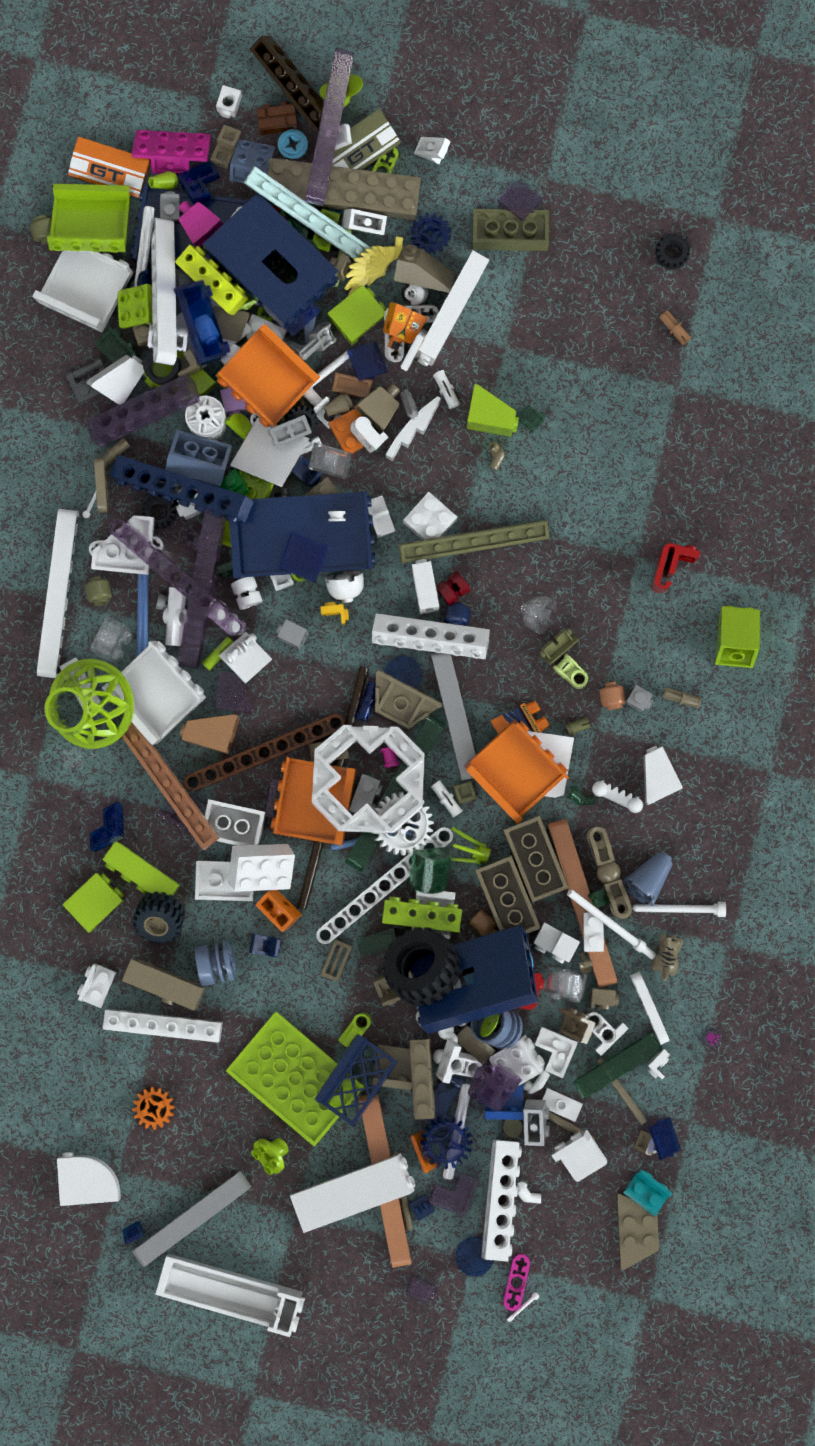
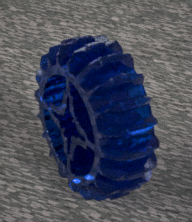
M447 1115L444 1117V1122H441V1118L437 1117V1124L433 1120L430 1121V1124L433 1126L432 1128L427 1125L424 1127L428 1134L421 1133V1136L426 1138V1140H420V1144L426 1145L421 1148V1152L428 1151L424 1158L432 1157L430 1160L431 1165L438 1161L437 1168L441 1167V1163H444L445 1169H448V1163L452 1164V1168H456L455 1161L462 1165L463 1162L460 1158L468 1159L467 1154L464 1152L472 1151L470 1147H466L473 1144L472 1140L466 1139L471 1137L472 1134H465L464 1132L468 1130V1126L466 1125L461 1128L462 1120L455 1124L456 1117L454 1116L451 1122H448ZM448 1127L444 1135H432L437 1129ZM454 1129L461 1134L462 1144L452 1139ZM449 1134V1142L452 1144L444 1149L443 1142L441 1141L442 1139L445 1140ZM430 1140L440 1145L439 1156L432 1151ZM448 1150H460L455 1156L445 1158Z

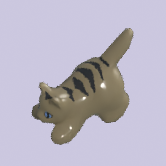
M663 933L660 935L659 952L650 963L653 971L661 972L663 981H667L669 975H676L679 969L677 956L682 947L683 940L677 938L674 934L666 936Z

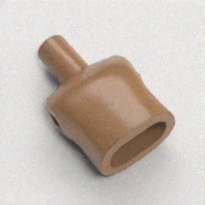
M482 909L468 923L481 936L498 932L495 919Z

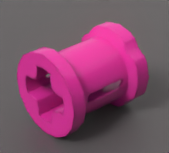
M389 747L380 749L384 755V768L401 765L397 755Z

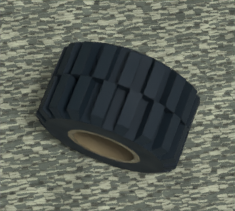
M165 892L148 893L139 901L133 917V927L136 929L137 934H141L143 939H148V942H156V944L172 942L175 940V937H178L185 919L183 904H179L180 901L178 899H174V896L171 894L166 895Z

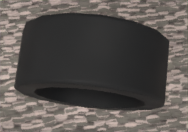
M153 349L146 354L143 361V369L145 375L152 382L158 385H169L179 377L178 373L181 372V362L178 356H176L172 372L166 377H158L151 369Z

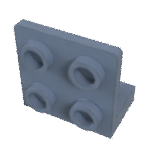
M239 139L230 163L229 181L243 183L253 166L268 175L269 160L273 157L275 147Z

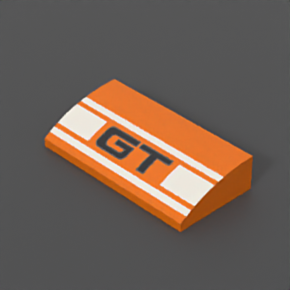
M78 137L68 176L96 185H129L130 195L139 198L151 161L148 158H133L132 153Z

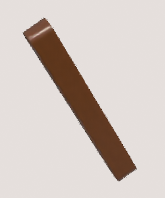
M337 714L325 717L195 771L185 777L184 785L190 791L206 788L331 736L339 729H334L330 726L331 720L339 719L341 721L340 727L344 725V720ZM315 726L323 728V733L320 736L313 734L312 731ZM298 733L305 735L303 743L295 741V736ZM282 740L288 744L284 751H280L277 748L278 742ZM262 748L269 749L270 754L267 758L260 757L259 753ZM245 755L252 757L250 765L245 766L242 764V758ZM233 763L234 770L231 773H226L224 770L225 764ZM209 770H215L216 778L214 780L207 779L206 774ZM192 777H196L199 782L195 788L189 786V780Z

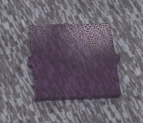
M519 180L510 188H506V192L497 200L498 203L521 221L531 212L533 213L534 209L543 201L540 196Z

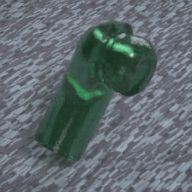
M577 786L569 788V798L576 805H594V796H583Z

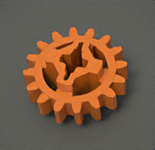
M153 1086L150 1092L145 1088L143 1090L144 1095L138 1093L139 1100L133 1101L137 1105V1107L132 1109V1111H137L134 1118L141 1119L139 1125L146 1123V1129L152 1125L153 1130H156L158 1124L163 1128L164 1121L166 1123L170 1122L168 1116H174L171 1109H174L175 1105L170 1104L173 1097L167 1098L169 1092L167 1091L163 1094L161 1087L158 1091H155ZM152 1095L159 1096V1097H161L163 1100H161V1101L156 1100V1099H154V1097H153ZM145 1099L146 1106L141 1110L142 1102ZM151 1103L154 1106H158L156 1113L154 1111L149 1110V1108L151 1107ZM166 1106V1113L162 1117V1108ZM145 1116L153 1117L155 1121L148 1120Z

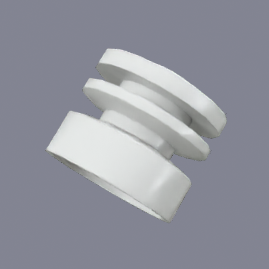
M207 395L198 396L188 404L185 418L192 434L212 440L222 436L227 427L225 423L227 415L222 404L216 398ZM208 413L210 418H205L203 420L202 415H206Z

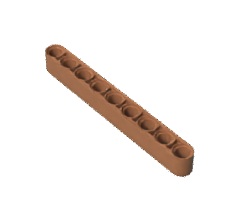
M566 818L547 824L568 890H574L593 905ZM570 898L583 938V913L590 912ZM604 940V951L587 952L588 957L593 962L592 970L594 976H596L598 988L617 983L616 974Z
M378 1092L362 1115L372 1164L390 1157ZM359 1096V1102H365L368 1096ZM398 1198L380 1205L393 1268L412 1264Z

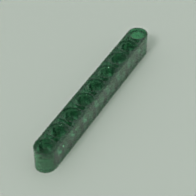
M431 715L428 716L414 741L424 753V763L446 726L444 722ZM403 761L380 801L386 803L384 797L388 796L391 799V794L393 793L397 797L399 792H403L404 796L407 794L396 782V778L408 768ZM362 832L345 863L362 872L379 841H375L378 834Z

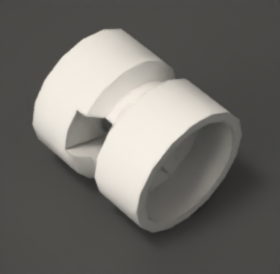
M245 577L231 584L234 595H238L236 601L240 610L263 602L260 592L256 591L257 584L254 577Z

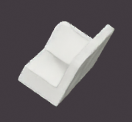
M383 496L371 499L372 507H368V514L373 517V527L377 538L395 532Z

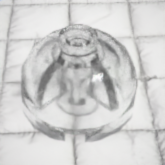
M537 595L529 599L528 602H525L521 608L524 625L537 634H544L551 624V621H548L551 612H556V600L547 596Z

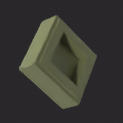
M472 781L453 786L458 804L477 799Z

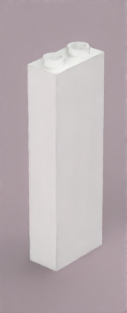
M472 251L416 354L420 364L432 366L489 262V259L475 251Z
M400 1153L290 1195L303 1233L411 1194L415 1191V1182L413 1177L408 1174L406 1159L402 1158Z

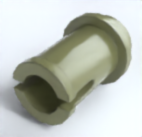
M587 717L572 723L570 721L567 722L564 726L568 736H575V733L589 729L590 724L587 723L589 722Z

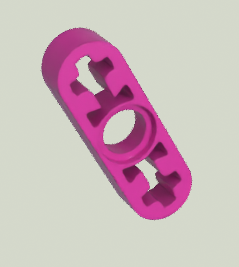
M523 1253L513 1257L503 1299L504 1306L509 1311L519 1309L523 1298L530 1267V1260ZM520 1258H524V1262L527 1263L521 1268V1272H525L524 1275L513 1273V1270L518 1271L516 1260L519 1261ZM520 1277L522 1285L520 1287L512 1286V1278ZM509 1289L515 1292L521 1291L520 1295L516 1293L515 1300L518 1303L513 1304V1307L507 1302V1299L512 1298V1292H509Z

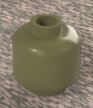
M41 215L32 219L29 228L35 242H41L42 245L48 244L47 236H50L52 218Z
M100 576L91 578L90 582L85 585L87 600L94 606L105 605L112 597L109 582L101 579Z

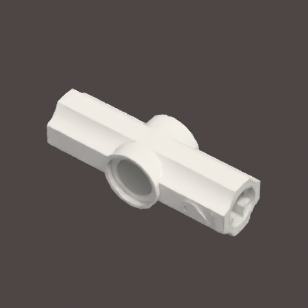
M169 587L168 608L163 612V620L167 624L165 645L182 646L183 629L189 618L188 611L185 609V588Z

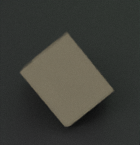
M190 349L183 353L185 357L180 359L181 372L178 373L181 381L201 370Z

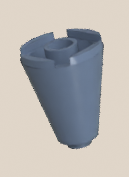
M665 852L656 853L624 878L622 883L627 885L628 889L626 891L642 904L648 902V906H653L673 865L671 862L672 858Z

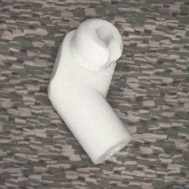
M543 1070L534 1083L529 1080L526 1081L523 1089L529 1094L537 1092L544 1087L550 1074Z

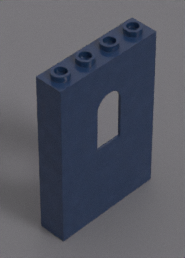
M256 193L203 243L204 251L283 329L287 326L291 327L301 313H306L311 308V304L315 300H320L325 294L324 291L328 287L332 288L339 280V271L259 193ZM275 249L296 269L298 273L296 281L291 284L283 283L262 261Z
M519 925L453 945L459 954L458 957L461 962L459 968L464 970L474 967L476 983L454 989L449 994L443 995V999L440 1001L435 1000L433 1004L427 1005L424 1003L423 1006L416 1007L420 1015L418 1017L420 1028L431 1034L538 1002L526 931ZM435 955L423 956L412 965L411 971L415 978L429 971L433 965Z

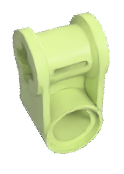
M568 654L564 655V658L557 666L554 665L552 667L574 688L581 689L588 682L587 673ZM582 675L585 681L582 684H577L574 681V677Z

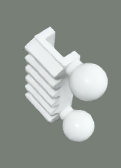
M603 780L594 783L592 791L596 796H603L628 808L633 813H638L643 808V802L638 796L632 798L631 793L625 796V790L618 793V787L611 790V784L606 785Z

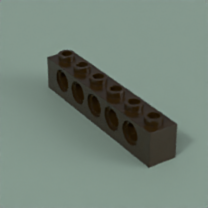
M260 36L249 48L317 135L321 136L320 129L323 127L329 130L337 127L340 121L273 37Z

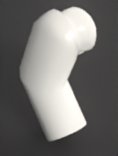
M525 1182L517 1184V1195L523 1202L541 1204V1194L530 1193Z

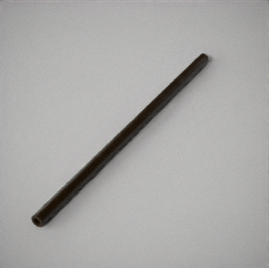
M362 666L359 668L345 725H352V727L355 725L369 668ZM346 759L335 760L334 766L344 767ZM314 841L297 908L307 909L324 842Z

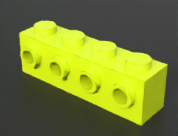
M189 245L175 263L228 314L234 316L249 299L245 295L246 291L238 284L235 286L231 282L233 278L225 271L222 273L218 269L219 265L213 259L208 260L204 256L206 252L202 248Z

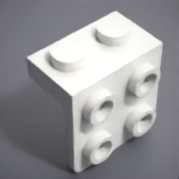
M526 1034L520 1037L513 1047L503 1049L492 1055L489 1059L507 1090L516 1088L539 1075L545 1069L543 1058L536 1053L533 1041L527 1038Z
M588 1130L582 1133L577 1132L570 1137L571 1140L564 1143L563 1141L556 1145L551 1155L555 1162L561 1159L573 1179L577 1182L607 1164L606 1157Z

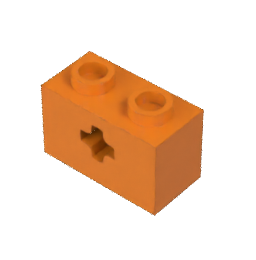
M279 890L268 891L256 903L258 909L281 932L289 929L302 916Z

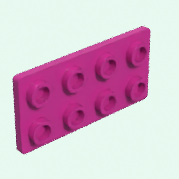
M136 130L132 157L151 159L152 174L171 171L176 173V175L189 176L190 161L207 162L211 135Z

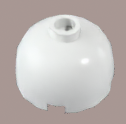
M357 570L343 572L344 574L337 575L336 577H334V574L326 576L325 582L328 592L335 599L342 600L343 603L352 602L353 598L357 597L363 590V572L360 573Z

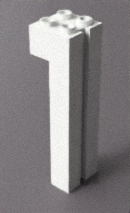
M169 1253L166 1256L155 1294L268 1327L267 1331L287 1337L291 1336V1332H296L300 1318L296 1314L297 1312L301 1313L305 1298L301 1297L302 1291Z

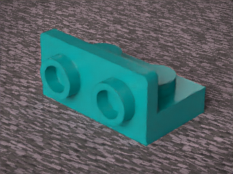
M643 1170L638 1171L632 1177L623 1192L653 1216L658 1214L666 1199L672 1194L666 1185L657 1182L650 1173Z

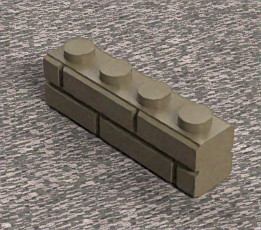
M431 1039L409 1040L414 1120L432 1119L436 1117L432 1051L430 1050Z

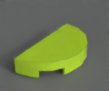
M235 413L228 416L225 420V423L242 439H246L252 428V424L246 416Z

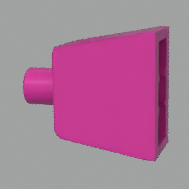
M184 201L179 206L183 213L179 221L195 247H202L203 243L223 225L220 218L200 202L191 206L188 201Z

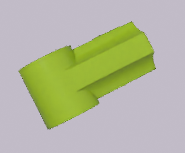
M365 1012L357 1014L338 1041L349 1048L358 1034L363 1036L372 1023L371 1016ZM363 1016L367 1019L365 1027H361L358 1024V1017Z

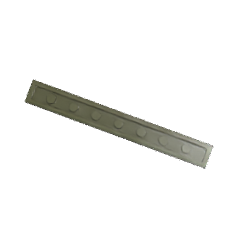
M544 519L399 543L400 563L549 539L548 522Z

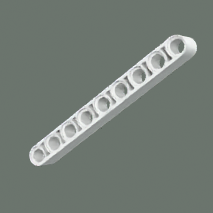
M154 218L151 234L153 361L155 363L174 365L177 356L174 221Z
M59 509L57 514L37 666V676L56 678L58 675L56 673L61 657L59 650L62 648L63 636L61 635L66 619L64 612L67 611L68 604L66 597L71 581L69 580V574L72 573L73 565L71 558L75 550L74 535H77L78 527L76 520L79 517V511Z
M445 827L438 829L430 836V839L424 841L426 844L432 843L434 845L435 851L432 854L425 853L424 846L419 845V851L414 849L413 854H408L319 928L316 934L318 941L323 944L330 943L447 846L453 838L451 830ZM441 831L449 833L450 838L448 841L442 842L439 839L438 835ZM413 855L420 858V864L415 867L409 864V858ZM403 868L405 876L402 879H397L394 876L395 869ZM382 880L390 882V889L388 891L380 889L379 884ZM368 892L373 893L376 897L375 901L371 904L367 903L364 899ZM352 905L360 907L361 912L359 915L353 916L350 913ZM342 917L345 919L346 924L343 928L336 927V918ZM325 929L331 933V937L327 941L322 940L320 937V932Z

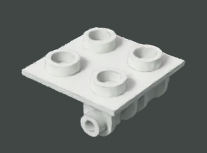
M247 632L219 655L245 684L272 660L256 643L257 637L253 633L248 634Z

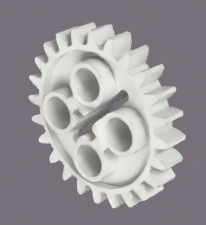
M399 792L398 797L395 793L391 794V799L388 796L384 797L386 803L378 802L381 808H374V811L381 817L404 797L403 792ZM429 806L422 807L416 813L417 819L415 822L411 821V819L406 822V824L417 825L418 829L401 826L395 831L393 836H389L388 833L372 832V834H378L375 841L381 840L380 847L387 845L386 851L390 852L393 849L394 855H397L399 850L401 855H405L406 850L409 854H413V848L419 851V844L425 846L424 839H430L427 832H433L429 825L434 822L428 821L432 814L426 813ZM408 830L413 833V838L410 841L405 836Z

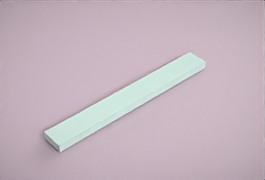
M253 166L243 182L352 259L362 257L360 252H366V248L372 249L257 167Z

